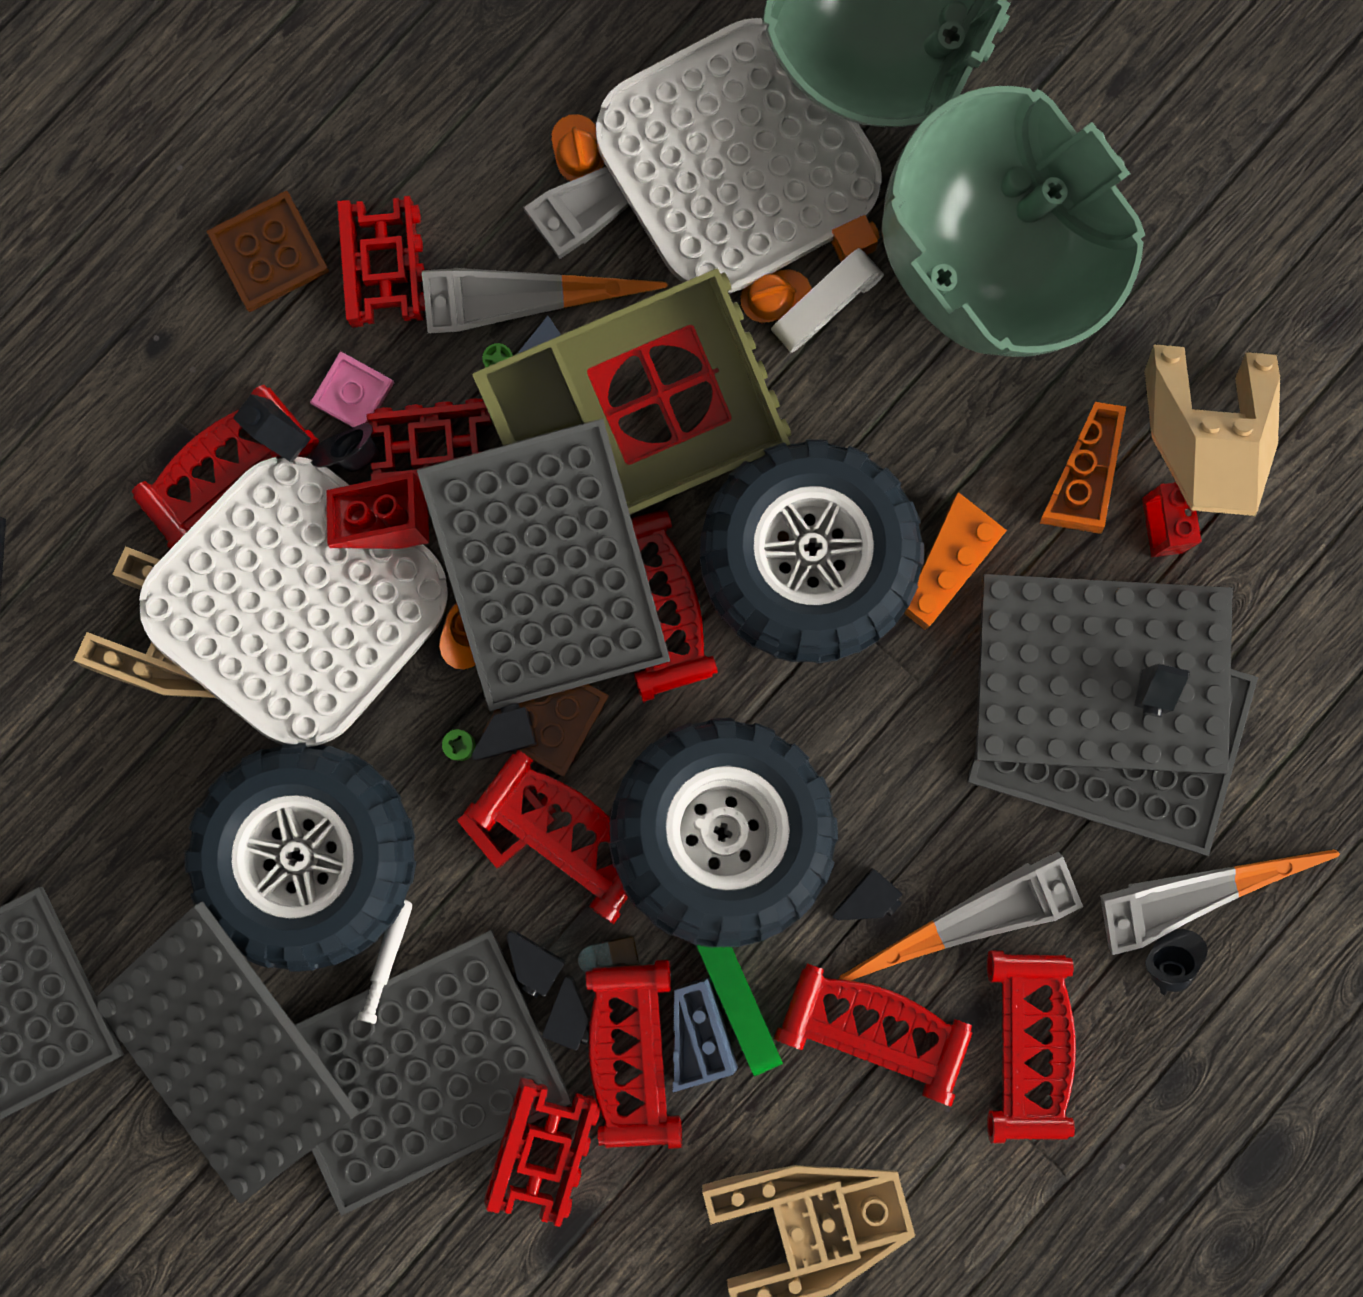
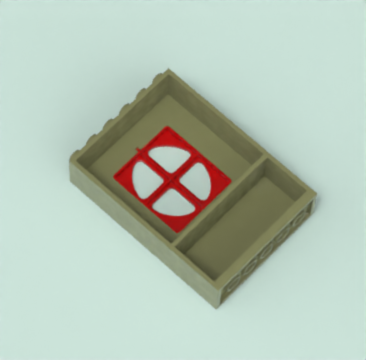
M718 268L472 373L503 445L603 418L630 514L740 466L744 461H754L765 455L764 449L781 443H786L788 446L790 445L788 437L792 436L787 421L779 418L776 408L780 407L775 392L773 390L769 391L764 381V379L768 378L766 369L762 361L757 362L752 350L756 349L752 335L749 331L744 332L740 322L744 319L741 308L737 302L732 303L728 291L732 290L730 281L725 272L720 274ZM661 345L685 349L699 358L702 363V369L672 384L664 385L660 381L650 357V349ZM637 356L651 385V391L619 407H612L608 399L612 378L629 357ZM706 381L710 383L712 388V398L708 411L694 429L685 433L681 430L669 401L670 397ZM655 403L659 405L670 430L671 438L669 441L662 443L643 442L623 432L618 422L621 417Z

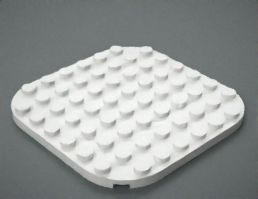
M751 18L735 22L624 80L613 88L604 99L596 123V141L600 156L671 273L684 283L718 268L720 274L725 272L730 281L732 290L728 291V293L746 288L764 275L772 274L832 241L834 237L832 229L863 215L867 217L876 203L882 178L877 154L859 124L843 119L823 109L803 94L789 79L771 49L765 31L766 25L762 24V18Z
M297 456L293 462H289L285 458L276 459L274 457L248 469L152 568L143 583L140 593V618L150 641L162 654L259 733L282 745L306 743L307 747L329 742L345 732L436 630L443 618L447 604L446 576L438 559L423 544L402 549L329 548L327 546L326 490L349 486V484L327 467H314L310 463L313 461L311 459Z

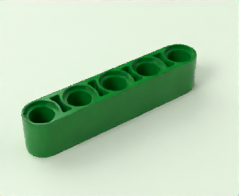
M696 945L754 1077L782 1065L781 1057L733 948H711Z

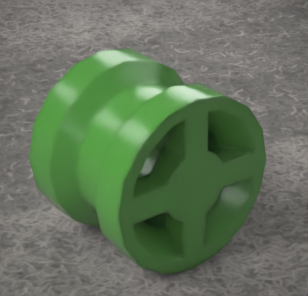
M492 344L483 353V364L485 368L489 367L493 363L496 364L512 357V352L504 344Z
M459 729L448 732L442 741V749L445 755L456 761L469 759L476 747L472 735Z

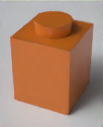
M863 215L832 229L834 237L831 243L842 262L858 248L866 254L874 252L880 236L876 225L873 222L869 223L866 215Z

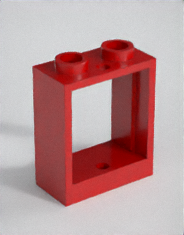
M1176 482L1160 484L1142 498L1151 558L1182 554L1202 542L1197 511L1190 509ZM1186 509L1191 510V516L1185 514Z
M528 785L523 790L524 796L535 809L544 806L546 797L540 800L533 792L535 788L532 785ZM553 805L548 809L547 828L557 820L553 816L557 811ZM464 814L457 820L496 869L501 868L527 846L525 842L519 839L503 853L488 833Z

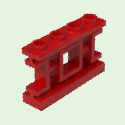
M410 195L404 196V200L393 198L394 213L366 215V207L363 201H358L357 204H351L350 200L337 201L346 320L350 326L354 328L364 327V323L375 324L374 309L401 307L404 321H411L413 318H416L417 321L424 320L423 311L426 310L424 293H421V282H423L422 271L425 269L424 264L419 263L418 256L419 252H423V242L421 234H417L416 223H421L419 205H414ZM402 212H405L408 248H405L402 236L388 237L387 226L403 224ZM355 216H358V223L361 228L375 227L376 238L359 240L360 252H358ZM397 248L398 272L371 274L369 251ZM407 270H410L413 307H410L407 295L392 296V284L408 282ZM360 274H362L365 286H380V297L364 298L365 311L362 309Z
M468 399L465 401V404L453 405V402L444 401L435 403V407L423 408L422 405L417 404L407 405L404 407L405 410L393 411L392 408H377L374 410V413L366 414L367 421L373 429L371 437L384 436L386 462L371 463V469L373 470L371 481L411 472L419 478L418 468L455 459V448L471 446L472 454L480 452L477 427L492 425L491 416L483 399ZM469 417L470 434L454 436L451 419ZM408 423L409 440L393 442V431L390 425ZM445 430L447 456L419 458L417 433ZM410 452L411 466L416 470L396 471L395 454Z
M521 1077L484 1197V1203L487 1211L499 1213L500 1210H504V1213L511 1214L515 1199L542 1205L539 1213L541 1221L546 1223L550 1221L553 1222L554 1226L561 1227L563 1218H568L571 1211V1191L573 1187H577L581 1178L580 1161L582 1156L586 1157L591 1142L588 1135L591 1125L595 1126L597 1124L600 1107H597L594 1096L587 1095L585 1097L579 1093L575 1094L571 1108L546 1102L545 1099L548 1092L546 1085L534 1084L533 1080ZM536 1096L533 1104L535 1110L548 1113L549 1115L545 1127L528 1123L523 1136L533 1099ZM561 1117L579 1120L574 1139H572L569 1133L557 1131ZM534 1137L561 1143L553 1169L526 1163ZM517 1158L515 1164L516 1172L530 1175L526 1189L509 1185L506 1197H504L513 1165ZM542 1179L560 1183L555 1202L552 1195L539 1192Z

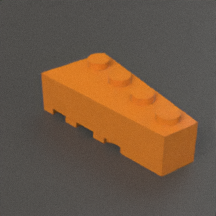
M1100 402L1094 403L1043 513L1040 524L1102 533L1107 517L1126 412L1125 406Z
M959 492L952 499L933 544L928 551L921 568L917 584L918 588L910 606L904 612L906 616L924 630L930 627L1007 531Z

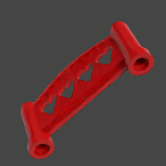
M260 385L254 389L251 394L272 400L311 438L298 457H305L310 454L319 443L318 438L313 432L303 428L271 388ZM238 410L211 424L190 440L167 464L153 484H148L144 481L137 484L132 490L134 500L167 539V547L169 549L192 528L248 469L267 459L274 457L278 459L281 457L263 444L240 438L239 433L243 427L233 419ZM229 439L237 440L238 464L216 457V450L219 447H225ZM206 458L213 459L215 483L192 476V470L196 466H201ZM183 477H187L190 481L191 502L170 497L168 494L169 488L173 485H178L179 480Z
M657 510L631 518L640 552L647 544L654 543L658 546L657 555L662 559V564L659 567L655 568L644 565L648 582L656 573L663 572L668 578L666 584L671 588V594L666 597L652 593L656 611L658 612L665 602L673 601L677 607L675 613L680 616V623L676 626L660 622L664 640L666 642L676 630H681L686 635L684 642L689 645L690 650L686 655L668 651L669 662L651 666L634 673L642 702L655 699L654 695L711 678L713 674L718 673L714 657H707L704 654L702 615L692 578L681 555L666 533L667 529L672 528L667 510L662 512Z
M518 750L516 754L510 756L475 804L470 803L464 814L487 831H490L496 822L501 824L593 893L596 897L589 907L614 925L621 916L619 910L629 897L623 890V885L613 864L596 870L598 845L603 841L610 845V817L599 806L574 788L550 776L532 770L530 765L533 763V760ZM532 785L536 789V793H542L546 796V803L542 807L522 814L523 790L526 786ZM557 804L561 808V812H568L570 814L571 822L566 826L547 833L548 809L551 805ZM577 823H582L586 831L591 830L595 833L596 839L594 843L572 851L573 827Z
M990 950L988 952V979L990 982H1002L1003 1111H989L987 1118V1131L990 1143H1005L1006 1139L1067 1140L1068 1137L1074 1136V1120L1072 1117H1067L1065 1112L1071 1094L1076 1061L1075 1026L1065 979L1072 977L1074 966L1072 958H1066L1065 955H1005L1002 950ZM1044 985L1049 986L1051 989V995L1048 998L1051 1002V1008L1047 1012H1042L1024 1000L1025 997ZM1044 1017H1048L1051 1020V1027L1048 1030L1051 1033V1040L1047 1044H1042L1024 1032L1025 1029ZM1048 1049L1051 1052V1059L1048 1062L1052 1068L1051 1073L1048 1076H1042L1024 1064V1062L1042 1050ZM1045 1081L1049 1082L1052 1086L1051 1092L1048 1094L1052 1099V1103L1048 1108L1040 1107L1024 1095Z
M669 959L656 960L655 964L600 967L586 971L587 990L595 992L589 1027L590 1072L597 1102L605 1120L604 1126H598L599 1146L605 1145V1148L668 1145L669 1149L682 1148L681 1116H667L658 992L671 991ZM614 997L637 1008L635 1012L619 1023H615L610 1019V1013L613 1009L609 1006V1000ZM614 1029H621L640 1041L624 1053L617 1054L612 1049L615 1040L612 1038L611 1032ZM623 1060L642 1072L626 1084L619 1085L615 1081V1075L618 1072L614 1068V1062ZM620 1091H625L645 1103L630 1114L622 1116L617 1112L620 1102L616 1099V1094Z
M808 963L805 969L802 968L782 1027H777L774 1040L803 1050L807 1038L924 1082L926 1084L922 1096L952 1107L956 1096L952 1092L973 1033L970 1032L972 1025L954 1019L952 1025H949L920 1004L888 989L857 981L828 979L823 976L824 969ZM827 994H834L837 1000L845 998L849 1002V1008L828 1024L823 999ZM857 1005H863L866 1011L874 1009L879 1015L878 1020L860 1035H858L853 1015V1009ZM887 1016H892L896 1022L905 1021L908 1025V1031L888 1046L883 1028V1019ZM917 1027L923 1028L925 1033L934 1032L938 1037L937 1043L919 1057H917L912 1036L913 1030Z

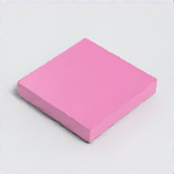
M340 351L310 404L354 428L360 424L369 423L366 414L374 413L375 409L380 408L394 381Z

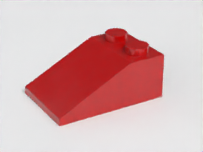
M413 472L326 490L327 546L329 548L402 549L429 543L428 506L420 480Z

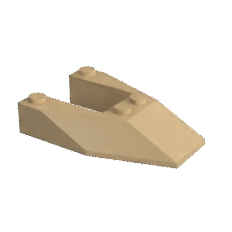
M1153 345L1145 368L1151 436L1190 509L1193 511L1256 516L1278 445L1280 373L1277 355L1245 353L1235 378L1240 413L1192 409L1185 348Z
M125 546L113 575L121 583L141 590L149 572L160 559ZM86 632L74 659L76 663L86 669L164 696L216 698L162 654L152 642L147 653L144 654Z
M793 1165L732 1176L702 1185V1193L711 1224L773 1207L788 1260L786 1263L727 1279L730 1297L828 1296L915 1237L897 1171Z

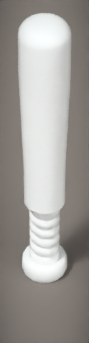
M404 900L405 905L395 922L385 930L370 980L372 981L371 989L369 990L364 1010L358 1013V1020L375 1024L377 1021L375 1013L382 988L387 984L412 910V903L408 900Z

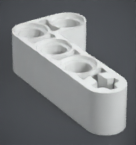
M860 248L856 249L781 317L771 328V331L790 353H793L860 292L865 293L875 286L884 276L883 272Z

